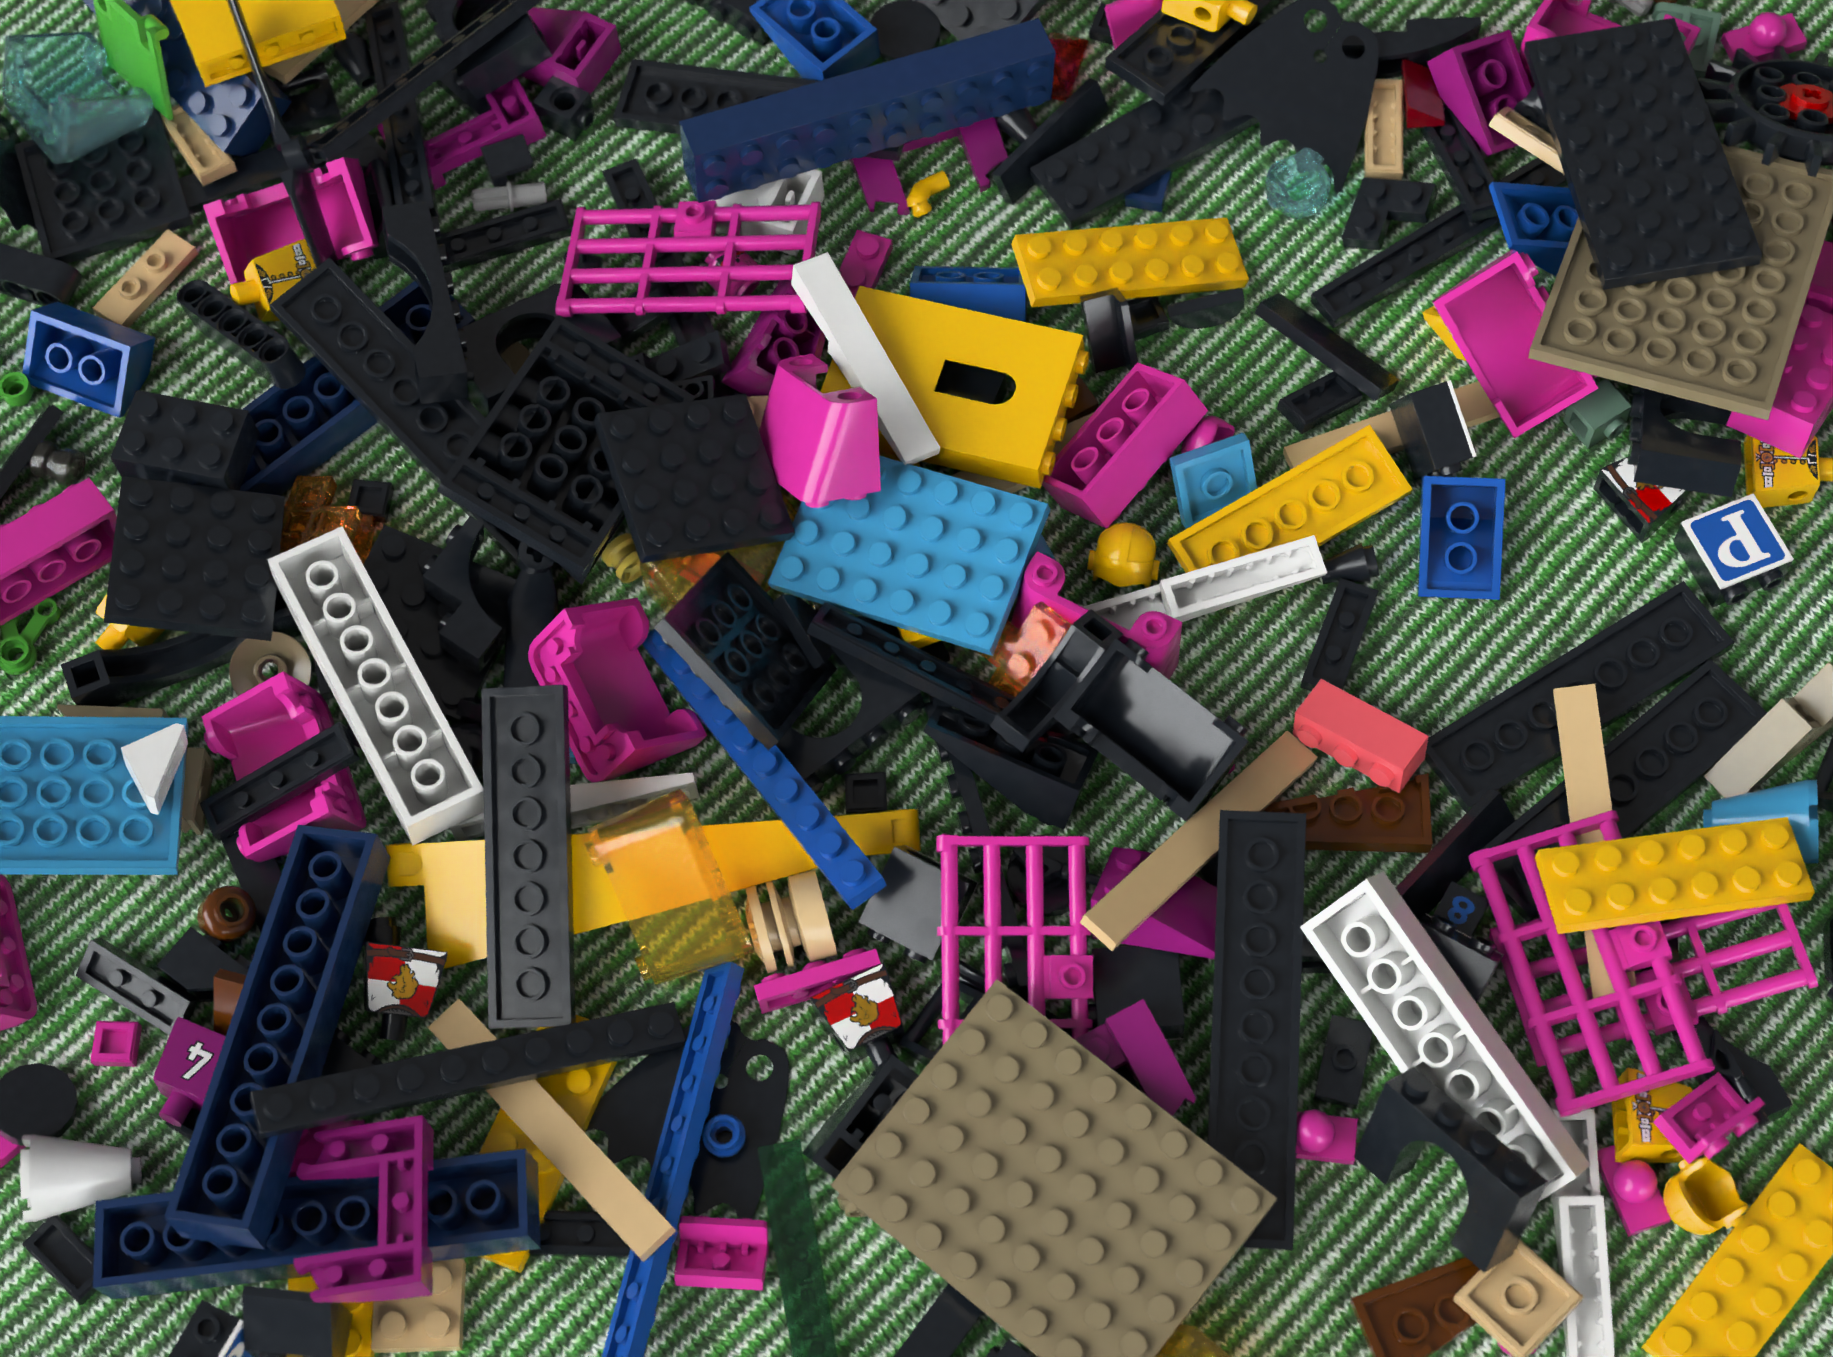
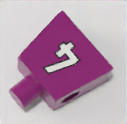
M181 1017L176 1019L153 1079L160 1093L168 1098L158 1114L163 1120L174 1126L181 1127L192 1108L201 1111L226 1036Z

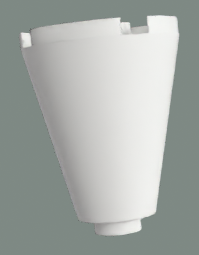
M34 1134L22 1136L21 1141L25 1147H30V1149H21L20 1152L21 1199H27V1207H31V1210L22 1211L24 1222H36L96 1204V1201L108 1200L133 1193V1184L141 1183V1158H132L131 1149Z

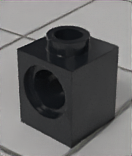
M555 76L550 78L533 101L535 112L542 126L574 141L577 140L583 130L589 129L595 117L590 93Z

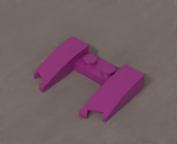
M517 77L485 96L491 107L490 111L426 141L434 190L447 185L442 174L482 156L481 147L521 134L524 135L528 146L547 136L537 113ZM380 123L377 128L385 142L383 124Z
M994 117L975 122L967 127L947 130L933 137H924L904 143L902 153L958 136L980 192L986 191L991 187L990 180L986 175L1008 157ZM870 157L849 159L870 212H875L876 202L898 203V215L910 214V209L907 207L906 197L893 160Z
M1144 999L1105 1019L1104 1024L1074 1039L1113 1070L1126 1064L1140 1091L1171 1116L1175 1114L1184 1099L1191 1105L1195 1103L1196 1097Z
M423 1115L316 1132L314 1138L325 1146L315 1165L300 1162L297 1168V1176L300 1180L352 1179L379 1176L378 1246L295 1258L294 1267L300 1275L310 1272L319 1288L309 1294L310 1298L315 1303L371 1302L433 1295V1252L427 1246L428 1171L433 1170L434 1129Z

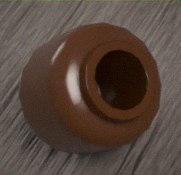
M223 886L216 888L203 899L198 908L197 921L200 930L204 934L227 944L239 940L251 930L256 921L257 909L253 898L248 892L235 886Z

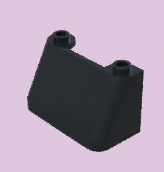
M1115 638L1055 714L1054 718L1081 738L1083 737L1086 743L1093 746L1145 787L1157 799L1166 803L1170 810L1187 822L1208 802L1250 743L1244 738L1248 730L1229 715L1222 721L1145 661L1149 653L1129 638L1124 645Z

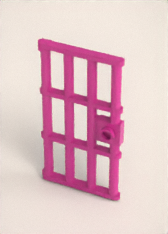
M683 201L679 202L678 208H663L662 205H657L653 208L587 210L586 207H577L559 296H557L555 306L556 316L573 317V314L635 313L636 316H645L646 313L717 312V314H726L728 311H791L792 314L807 313L808 309L798 294L729 295L732 281L792 280L793 265L795 264L734 266L737 251L804 250L802 261L815 257L821 218V203L811 202V205L742 206V204H733L732 207H718L716 201H705L702 203ZM808 220L806 234L739 236L742 222ZM717 222H730L728 236H715ZM662 223H675L673 237H660ZM650 224L648 238L583 239L586 225ZM725 251L723 266L654 267L657 253ZM645 253L642 267L577 268L580 254ZM720 281L717 296L649 297L651 283ZM639 283L637 297L571 298L574 284Z
M1614 810L1496 847L1476 851L1468 856L1473 872L1478 873L1500 933L1497 936L1499 946L1505 947L1530 1019L1527 1020L1528 1028L1530 1031H1535L1558 1097L1554 1101L1560 1117L1571 1116L1582 1112V1110L1699 1076L1715 1069L1712 1059L1706 1058L1679 986L1683 983L1680 975L1674 974L1669 960H1672V952L1660 921L1622 925L1611 930L1609 927L1592 930L1614 993L1591 1000L1587 996L1565 933L1558 934L1535 861L1536 854L1534 849L1559 842L1560 847L1577 845L1575 836L1597 829L1601 830L1604 841L1622 839L1617 826V822L1620 819L1617 811ZM1518 855L1541 918V922L1516 929L1493 864L1495 861ZM1545 934L1548 937L1572 1006L1549 1013L1546 1012L1521 943L1522 941ZM1650 966L1653 967L1657 980L1631 987L1627 972L1637 971ZM1661 992L1689 1062L1687 1065L1663 1071L1637 1003L1638 999ZM1620 1005L1646 1075L1644 1078L1624 1084L1619 1083L1594 1015L1595 1012ZM1576 1018L1603 1089L1581 1097L1576 1096L1552 1029L1553 1025Z
M948 834L936 836V852L941 853V927H937V936H941L942 1020H938V1029H942L943 1045L963 1021L960 1020L959 936H984L985 993L996 979L1002 982V936H1027L1028 1004L1046 1017L1045 999L1071 1000V1019L1049 1020L1060 1029H1071V1037L1073 1039L1089 1032V1028H1093V1019H1088V999H1093V955H1087V936H1091V932L1080 923L1086 913L1085 847L1089 846V837L958 836ZM958 847H983L984 926H959ZM1000 847H1026L1027 926H1001ZM1043 847H1068L1070 926H1044ZM1044 936H1070V955H1045Z
M1787 904L1682 917L1661 924L1667 940L1688 935L1695 953L1694 957L1670 963L1674 974H1679L1683 984L1679 987L1694 1025L1699 1024V1016L1716 1011L1718 1015L1727 1013V1008L1806 985L1809 989L1818 987L1816 975ZM1777 909L1785 930L1708 953L1705 952L1698 931ZM1541 918L1515 925L1516 929L1541 922ZM1498 927L1490 928L1489 938L1496 945V951L1503 954L1501 963L1537 1068L1545 1066V1059L1535 1031H1530L1528 1028L1527 1020L1530 1017L1505 947L1499 946L1497 936L1500 935ZM1586 946L1571 950L1577 967L1588 964ZM1792 947L1800 969L1720 991L1713 969ZM1554 955L1529 962L1534 979L1560 972ZM1650 969L1636 973V986L1657 980L1654 970ZM1702 973L1710 995L1692 1000L1684 978ZM1585 988L1589 1000L1593 999L1592 988ZM1662 992L1642 998L1647 1013L1642 1014L1648 1031L1654 1030L1655 1035L1658 1036L1676 1030ZM1568 993L1543 1000L1547 1013L1572 1006ZM1620 1005L1615 1006L1614 1009L1619 1021L1599 1027L1605 1044L1623 1038L1626 1041L1632 1040ZM1582 1032L1556 1039L1562 1056L1588 1049Z

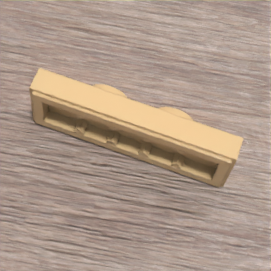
M1375 79L1368 115L1364 125L1365 178L1402 180L1403 79Z
M179 104L172 107V120H169L160 113L167 134L203 186L237 171L234 161L229 154L224 153Z
M167 229L94 305V312L100 318L129 328L198 255L196 248Z

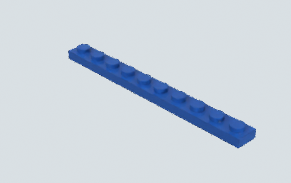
M655 629L650 631L646 640L642 643L644 649L851 910H854L886 887L887 884L882 875L779 748L774 745L767 750L759 740L749 733L747 727L739 718L721 703L719 697L711 688L692 672L690 666L683 658L663 641L662 636Z
M733 962L705 968L645 1193V1198L673 1226L676 1232L644 1262L630 1249L602 1357H644L650 1329L653 1327L656 1319L655 1310L661 1287L667 1276L666 1268L670 1252L678 1234L677 1226L682 1206L689 1192L688 1183L693 1164L699 1153L701 1133L705 1119L710 1111L713 1087L720 1073V1061L725 1041L730 1034L732 1014L736 1000L741 992L740 984L744 968Z

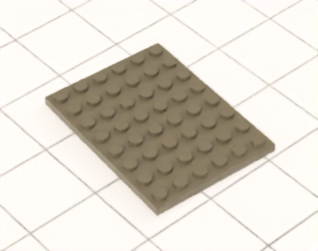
M1721 144L1762 252L1759 265L1603 290L1578 216L1531 344L1528 358L1768 420L1832 218L1833 170L1820 167L1816 177L1808 176L1805 163L1778 157L1768 166L1761 163L1763 153L1733 146L1727 147Z
M998 979L991 985L830 1185L1037 1357H1156L1277 1202V1198Z

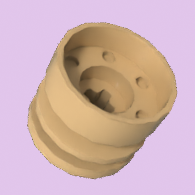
M815 870L789 876V896L780 898L772 881L766 882L770 901L760 904L756 885L745 888L747 894L745 915L755 953L765 964L767 973L778 971L773 952L780 950L784 951L788 968L794 967L795 946H803L810 962L837 955Z

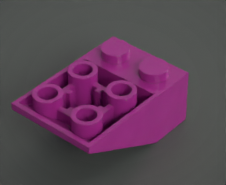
M535 7L530 9L528 13L542 31L553 56L520 76L545 87L552 76H555L589 92L591 95L622 53L616 25L586 11Z

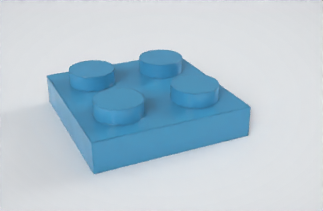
M1244 433L1169 458L1180 519L1185 529L1257 489L1250 442Z

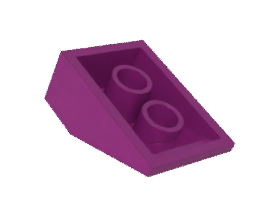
M1510 29L1453 47L1427 62L1440 98L1463 124L1487 156L1519 146L1488 126L1496 113L1504 107H1510L1514 110L1516 104L1523 100L1532 90Z
M1113 847L1091 898V908L1152 853L1131 848ZM1194 875L1121 944L1214 959L1217 888ZM1092 934V939H1098L1095 935Z

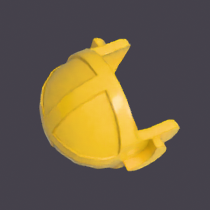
M1123 522L1113 524L1101 532L1097 541L1096 551L1090 550L1087 570L1093 571V581L1101 578L1118 587L1143 584L1148 588L1151 586L1152 580L1157 581L1159 576L1160 561L1155 560L1156 541L1150 532L1135 523Z
M1705 1155L1695 1159L1690 1164L1685 1159L1677 1164L1681 1170L1668 1180L1663 1192L1668 1216L1674 1224L1693 1234L1707 1235L1716 1232L1722 1227L1726 1229L1731 1226L1735 1227L1745 1219L1742 1214L1748 1209L1749 1205L1741 1201L1735 1181L1727 1170L1709 1160Z

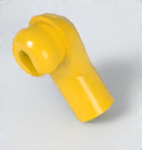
M943 170L919 180L913 185L906 203L907 207H911L914 217L918 218L930 213L932 207L927 199L950 188L945 172Z

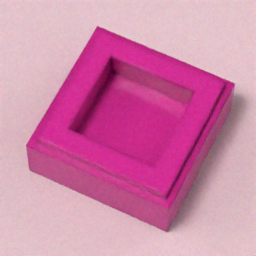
M96 1021L90 1062L94 1066L136 1067L142 1031L140 1023Z

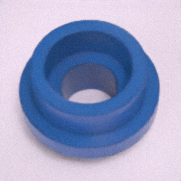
M719 1114L712 1117L705 1124L702 1139L706 1149L711 1154L726 1158L735 1155L742 1149L746 1140V1132L742 1122L737 1117L730 1114ZM722 1131H730L732 1138L727 1143H720L717 1141L718 1134Z

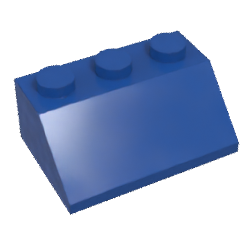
M914 267L910 281V297L1026 322L1027 292L1019 268Z
M55 302L31 310L22 373L28 378L32 386L121 418L131 405L136 390H140L150 373L155 337Z

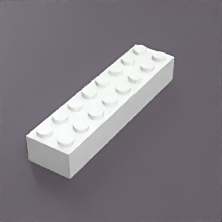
M343 526L267 559L280 594L412 846L484 812V789Z
M1384 871L1366 879L1300 927L1400 1072L1403 1073L1415 1067L1544 1177L1548 1183L1539 1201L1577 1178L1590 1166V1163Z

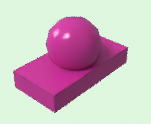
M1763 12L1757 15L1749 26L1723 33L1721 43L1732 62L1736 49L1743 48L1759 61L1772 59L1775 46H1783L1786 53L1790 54L1805 49L1807 40L1792 13L1780 16L1773 12Z
M1317 1109L1297 1112L1296 1158L1353 1165L1355 1161L1358 1119L1330 1116Z
M1614 1145L1597 1150L1598 1170L1628 1237L1671 1221L1664 1200L1657 1187L1656 1172L1649 1164L1640 1160H1628L1624 1163L1615 1162Z

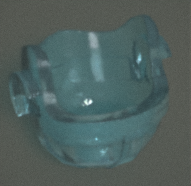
M1306 147L1292 156L1273 163L1266 178V198L1269 205L1273 209L1277 208L1287 217L1297 220L1319 213L1326 206L1331 190L1330 176L1321 164L1324 160L1323 157L1311 148Z

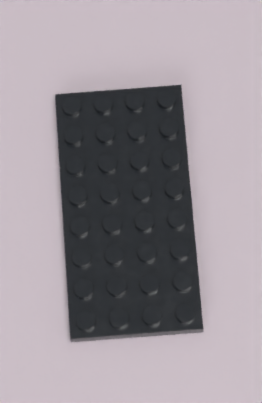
M1675 18L1525 42L1524 54L1603 290L1760 264L1762 252Z

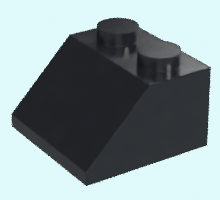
M244 1286L242 1293L244 1347L253 1357H345L353 1314L340 1302L315 1303L309 1296L311 1292Z

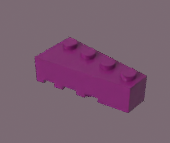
M780 280L771 295H797L791 285L792 280ZM762 311L733 360L731 370L726 372L721 382L742 394H746L748 397L768 396L779 361L806 354H813L821 359L826 337L809 311L807 313L792 314L791 311Z

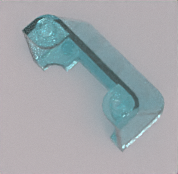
M89 31L8 35L5 40L2 95L5 106L55 164L74 162L146 124L149 116L152 115L153 102L150 95L144 89L133 87L129 89L127 95L122 96L102 75V68L107 62L106 50Z

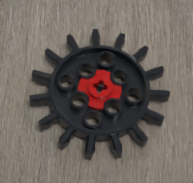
M1775 46L1772 60L1759 61L1743 48L1736 49L1732 66L1714 59L1710 60L1705 77H1699L1698 83L1713 123L1728 124L1723 144L1730 147L1747 141L1764 151L1762 164L1769 166L1778 157L1805 163L1808 176L1813 177L1817 176L1821 165H1833V67L1828 66V53L1820 52L1814 62L1793 60L1789 58L1783 46Z

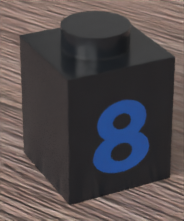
M1452 881L1434 914L1453 921L1457 925L1456 930L1472 937L1485 916L1489 902L1487 899Z

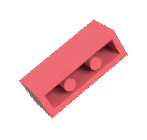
M1320 679L1295 712L1293 736L1298 738L1300 742L1307 747L1317 748L1330 755L1342 766L1352 767L1365 774L1377 785L1389 787L1398 793L1402 791L1425 759L1428 735L1323 679Z

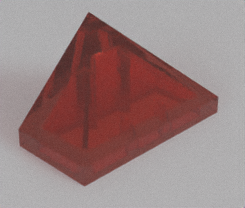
M1053 32L1048 35L1056 51L1052 99L1066 101L1072 95L1089 40Z

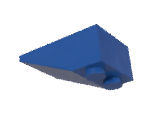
M759 0L750 7V13L803 79L825 80L866 68L880 57L877 28L844 0Z
M1491 182L1488 187L1508 248L1518 251L1519 254L1521 252L1527 253L1535 265L1556 277L1578 219V213L1570 189L1565 187Z
M1422 477L1418 572L1419 597L1500 600L1506 479Z

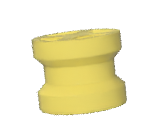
M625 533L613 539L602 553L603 562L608 567L616 569V576L622 583L635 581L646 572L651 562H640L631 533Z

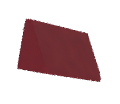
M1402 60L1403 97L1407 128L1445 126L1443 101L1439 96L1430 69L1409 60Z

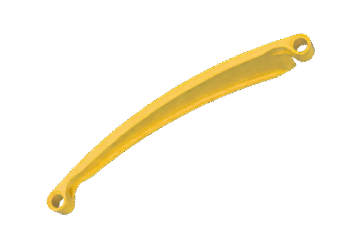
M918 809L833 815L865 856L891 854L894 846L907 845L916 851H921ZM781 820L571 834L574 935L770 882L818 867ZM485 839L419 842L413 846L411 843L385 845L386 851L390 856L387 868L388 887L424 885L427 949L448 952L444 968L487 958Z

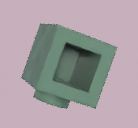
M1606 378L1596 384L1599 389L1568 406L1563 422L1587 449L1606 437L1609 440L1617 437L1627 427L1626 421L1631 409L1629 399L1620 388H1615Z

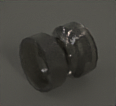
M43 440L35 448L32 455L31 472L34 476L45 480L54 478L56 483L69 487L70 485L78 484L82 478L86 457L82 451L73 448L64 450L56 442Z

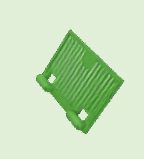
M93 0L106 63L162 115L172 120L173 111L160 47V40L166 39L169 35L168 27L153 14L141 17L123 0Z

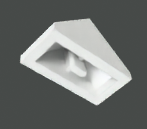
M175 723L121 747L125 765L150 813L159 815L187 748L188 740L184 725Z

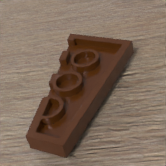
M1429 773L1414 776V780L1408 781L1400 793L1389 787L1379 785L1375 788L1354 791V788L1337 790V794L1333 796L1318 798L1316 795L1273 802L1263 811L1305 813V850L1429 853L1432 849Z
M1467 1257L1351 1298L1350 1304L1372 1357H1429L1477 1324L1453 1299L1480 1269Z

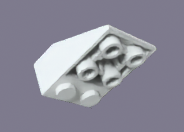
M814 169L797 174L790 179H780L763 184L756 189H746L726 195L718 200L709 201H716L718 207H732L733 204H742V206L811 205V202H820L822 204L825 197L822 171ZM808 220L742 222L739 236L806 234ZM717 222L716 231L728 235L730 222ZM777 250L793 256H797L799 250Z

